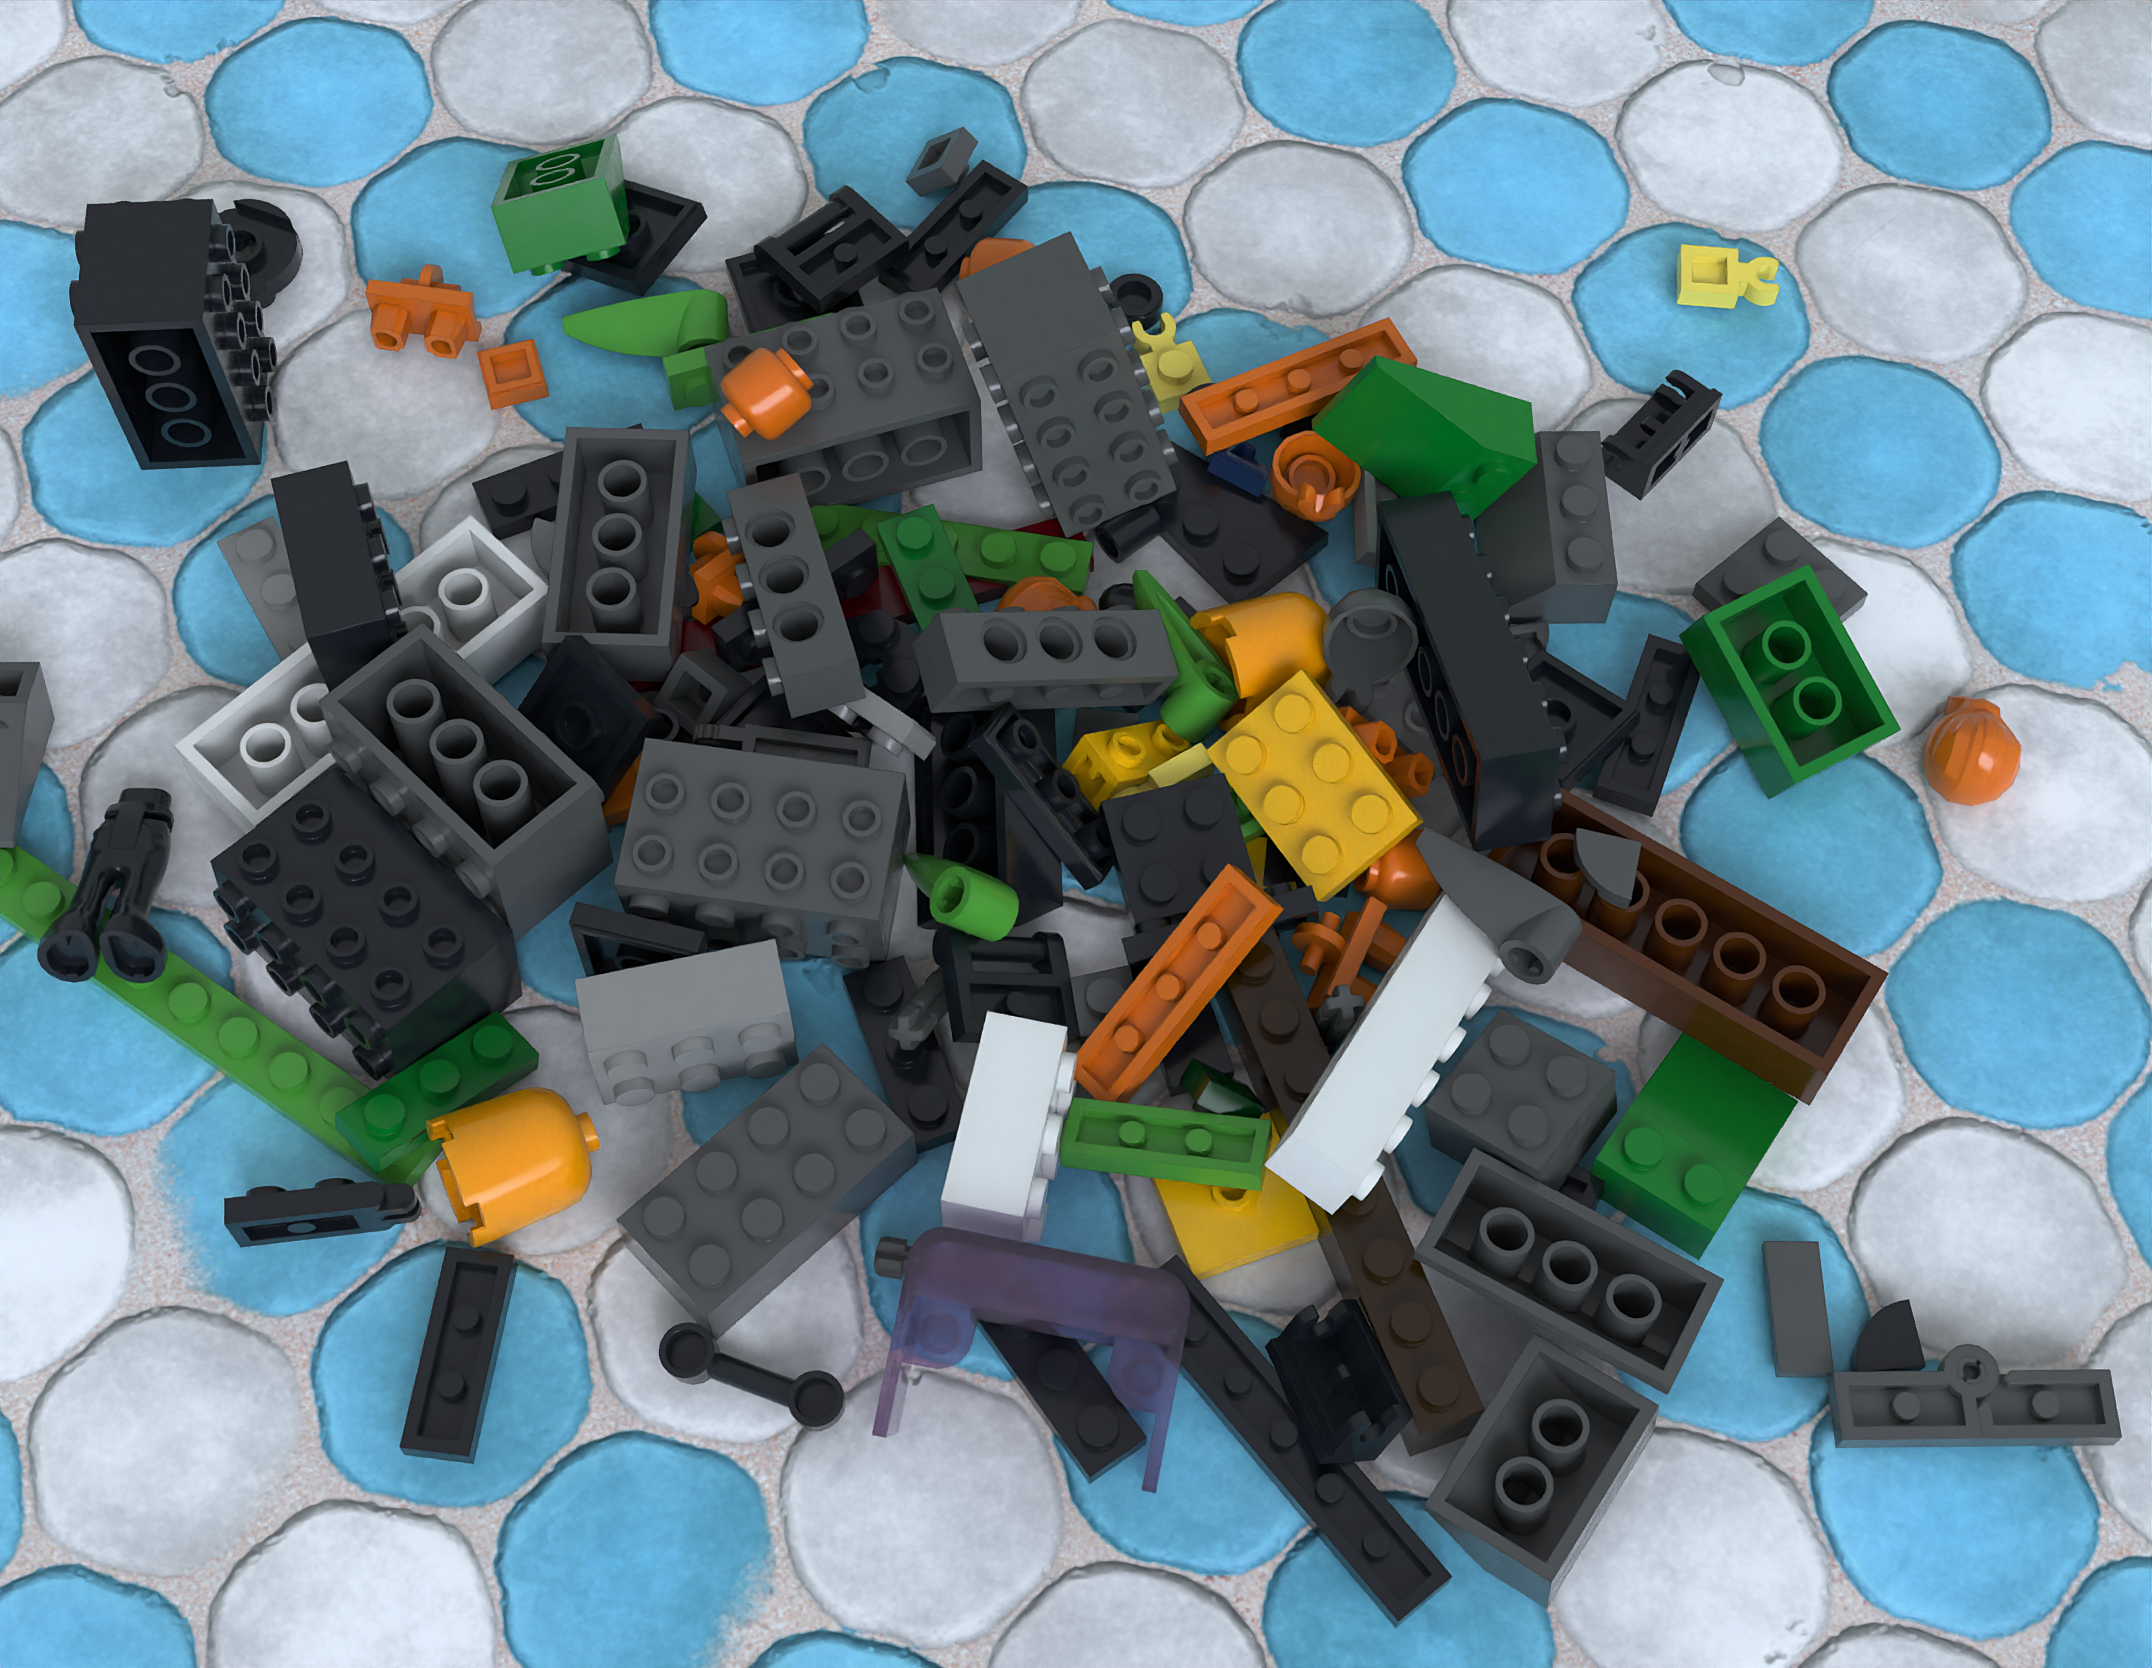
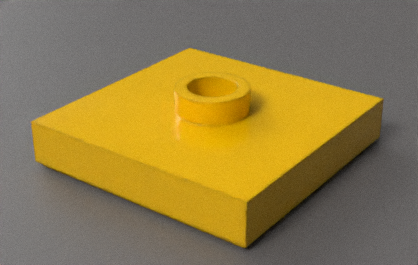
M1269 1112L1262 1114L1260 1119L1272 1120ZM1273 1120L1272 1142L1268 1158L1280 1141ZM1267 1167L1262 1191L1150 1178L1182 1260L1199 1281L1318 1239L1320 1230L1305 1195Z

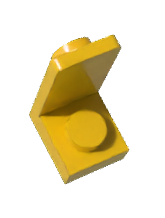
M1162 719L1085 734L1062 767L1075 776L1080 790L1099 813L1098 808L1102 801L1110 800L1126 788L1144 784L1148 781V772L1193 746L1189 741L1175 734Z

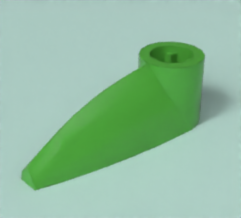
M696 289L639 298L562 317L565 335L594 347L630 355L666 357L719 343L729 338L727 300L722 294L708 289Z
M1135 570L1132 575L1136 610H1160L1180 675L1164 691L1166 699L1160 706V715L1166 725L1179 737L1189 742H1202L1240 699L1235 687L1234 676L1201 632L1190 626L1189 617L1147 570Z
M909 853L903 858L910 877L917 887L930 899L931 914L937 922L990 942L1001 940L1015 924L1019 900L1017 893L1011 886L975 868L942 857Z

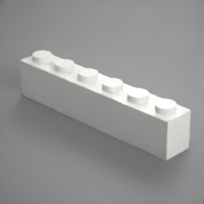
M1444 890L1421 918L1264 1164L1331 1215L1351 1195L1362 1201L1375 1186L1385 1170V1166L1379 1163L1377 1158L1382 1150L1390 1154L1406 1135L1413 1123V1120L1405 1115L1406 1110L1410 1104L1415 1108L1419 1107L1430 1094L1440 1078V1075L1432 1067L1437 1060L1445 1063L1457 1049L1467 1033L1466 1030L1458 1025L1462 1017H1465L1467 1020L1472 1019L1492 991V988L1484 983L1488 975L1496 978L1505 967L1499 956L1500 945L1477 927L1453 903Z

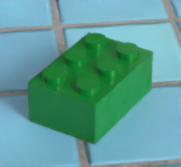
M1810 564L1703 615L1679 635L1768 800L1875 746L1901 730Z

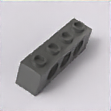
M799 472L726 491L732 516L721 519L730 554L743 553L745 562L734 565L744 602L757 599L759 609L748 611L757 647L762 648L770 645L772 650V657L761 659L772 697L780 694L785 695L791 718L866 698L858 659Z
M1117 605L1105 610L1080 611L1076 606H1062L1051 611H1025L1022 607L1013 606L996 612H969L966 608L955 607L936 614L931 623L912 644L931 713L993 711L1009 701L1017 710L1150 705L1180 676L1160 610H1133L1129 605Z

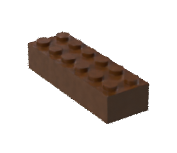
M1561 788V810L1553 812L1550 840L1491 850L1487 856L1488 858L1512 870L1563 901L1580 918L1583 927L1581 936L1563 963L1809 1106L1889 974ZM1577 828L1642 842L1632 899L1627 910L1614 906L1597 895L1598 890L1586 879L1581 869L1577 868L1573 858V838Z

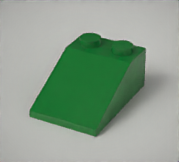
M616 133L508 162L491 209L514 274L530 270L533 276L549 274L561 269L565 265L564 260L586 255L588 261L602 260L617 254L620 251L619 246L626 244L630 226L620 143Z
M1375 355L1312 419V430L1402 498L1451 490L1460 514H1469L1471 521L1477 518L1537 464L1531 402Z
M1683 1032L1630 1105L1596 1157L1589 1173L1605 1181L1604 1194L1601 1200L1697 1260H1700L1794 1110L1798 1100Z

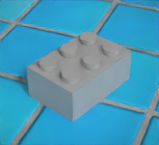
M775 939L574 980L586 1051L604 1105L617 1103L621 1106H637L651 1101L655 1094L679 1089L691 1093L704 1092L717 1087L722 1080L746 1075L754 1079L770 1078L783 1073L789 1066L799 1064L792 1018Z

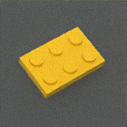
M1302 669L1205 751L1221 773H1225L1228 783L1305 885H1312L1315 897L1319 902H1327L1424 822V819L1309 672Z

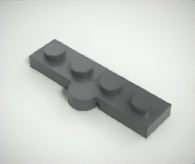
M1963 1344L1956 1346L1948 1352L1941 1360L1937 1371L1833 1372L1827 1379L1835 1448L2114 1445L2122 1438L2110 1369L2010 1370L2007 1374H1999L1997 1362L1987 1350L1978 1345Z

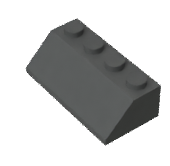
M1473 1148L1413 1255V1258L1667 1395L1725 1280L1476 1148Z

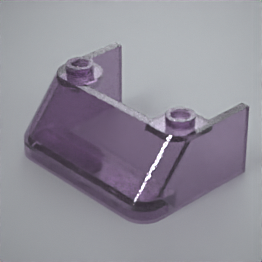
M951 1227L930 1229L916 1239L908 1255L872 1435L887 1438L899 1432L912 1364L943 1369L959 1363L966 1357L972 1347L977 1320L1030 1329L1032 1331L1113 1347L1108 1372L1112 1392L1125 1406L1156 1414L1141 1489L1142 1491L1156 1493L1191 1311V1300L1188 1290L1178 1277L1161 1269Z

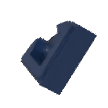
M1247 441L1213 453L1207 468L1208 472L1257 497L1261 496L1270 472L1266 463L1259 464L1254 459L1257 452L1256 448Z

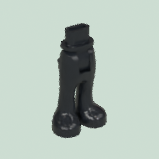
M128 788L121 792L118 803L112 804L107 808L104 816L105 821L93 832V840L90 843V850L82 877L67 910L51 923L39 942L37 959L41 967L49 975L66 982L87 981L96 974L101 951L106 964L112 972L126 981L147 983L153 982L162 975L168 959L167 947L160 933L150 923L149 918L151 905L165 875L170 855V833L172 832L174 817L173 813L169 810L172 797L167 791L158 788ZM120 889L110 917L103 926L109 897L113 891Z

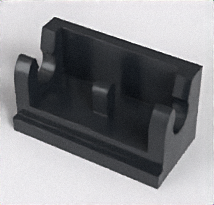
M1672 370L1665 379L1672 386L1680 389L1685 397L1681 396L1675 389L1661 384L1655 390L1654 395L1615 435H1608L1601 442L1603 446L1602 454L1605 476L1640 501L1711 429L1723 395L1715 388L1708 389L1680 370Z
M1340 1300L1320 1322H1318L1320 1316L1315 1306L1309 1305L1294 1316L1277 1338L1270 1339L1265 1346L1266 1351L1319 1463L1375 1461L1413 1418L1414 1414L1357 1300Z

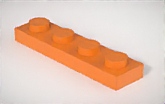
M1388 317L1180 397L1178 412L1205 456L1320 412L1375 355L1414 367L1417 366L1418 360Z
M1228 863L1077 1051L1078 1057L1074 1078L1096 1100L1128 1103L1284 908L1240 868Z

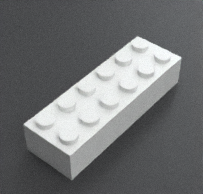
M471 515L395 573L403 606L399 607L402 619L406 621L409 632L423 622L490 685H493L542 645L548 585ZM308 642L174 745L192 781L245 834L249 833L336 767L344 773V770L332 757L327 747V744L333 740L319 700L327 695L329 691Z

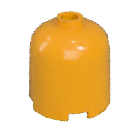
M1279 592L1198 611L1191 617L1190 626L1201 632L1234 676L1235 687L1240 697L1237 703L1217 724L1220 730L1230 731L1301 669L1309 672L1319 686L1324 689L1332 674L1324 659L1322 629L1328 614L1313 598L1297 592Z
M542 1087L520 1089L426 1121L427 1134L431 1141L443 1137L444 1143H441L446 1158L437 1161L436 1166L458 1223L472 1219L475 1225L469 1228V1233L467 1234L468 1242L473 1248L492 1242L570 1208L578 1203L589 1189L592 1177V1165L589 1154L600 1150L595 1127L587 1112L575 1115L566 1099L554 1090Z

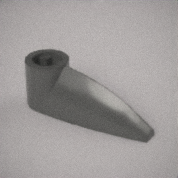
M1425 827L1415 844L1444 892L1477 927L1500 945V960L1511 974L1526 983L1535 985L1547 983L1581 936L1583 927L1576 912L1563 901L1512 870L1445 835Z

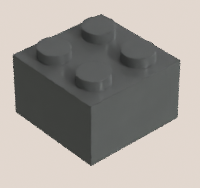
M1500 1009L1426 1103L1425 1112L1431 1146L1463 1165L1473 1148H1476L1558 1191L1566 1181L1567 1174L1574 1165H1578L1617 1113L1615 1070L1507 1011Z

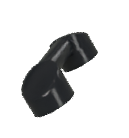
M690 1322L673 1326L661 1339L659 1345L660 1362L672 1377L682 1383L695 1385L714 1379L786 1406L797 1422L809 1431H822L832 1427L844 1413L846 1406L845 1392L838 1380L827 1372L819 1370L809 1371L794 1380L720 1352L718 1344L704 1327Z

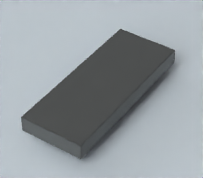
M1764 1241L1762 1244V1256L1776 1377H1829L1834 1372L1819 1241Z

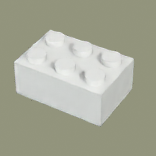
M987 1011L941 1196L944 1246L971 1250V1253L981 1255V1252L1000 1255L1007 1258L1008 1261L1024 1264L1028 1242L1041 1243L1048 1213V1203H1045L1049 1180L1055 1181L1060 1163L1059 1148L1063 1118L1067 1119L1077 1085L1074 1075L1078 1054L1067 1052L1068 1027Z

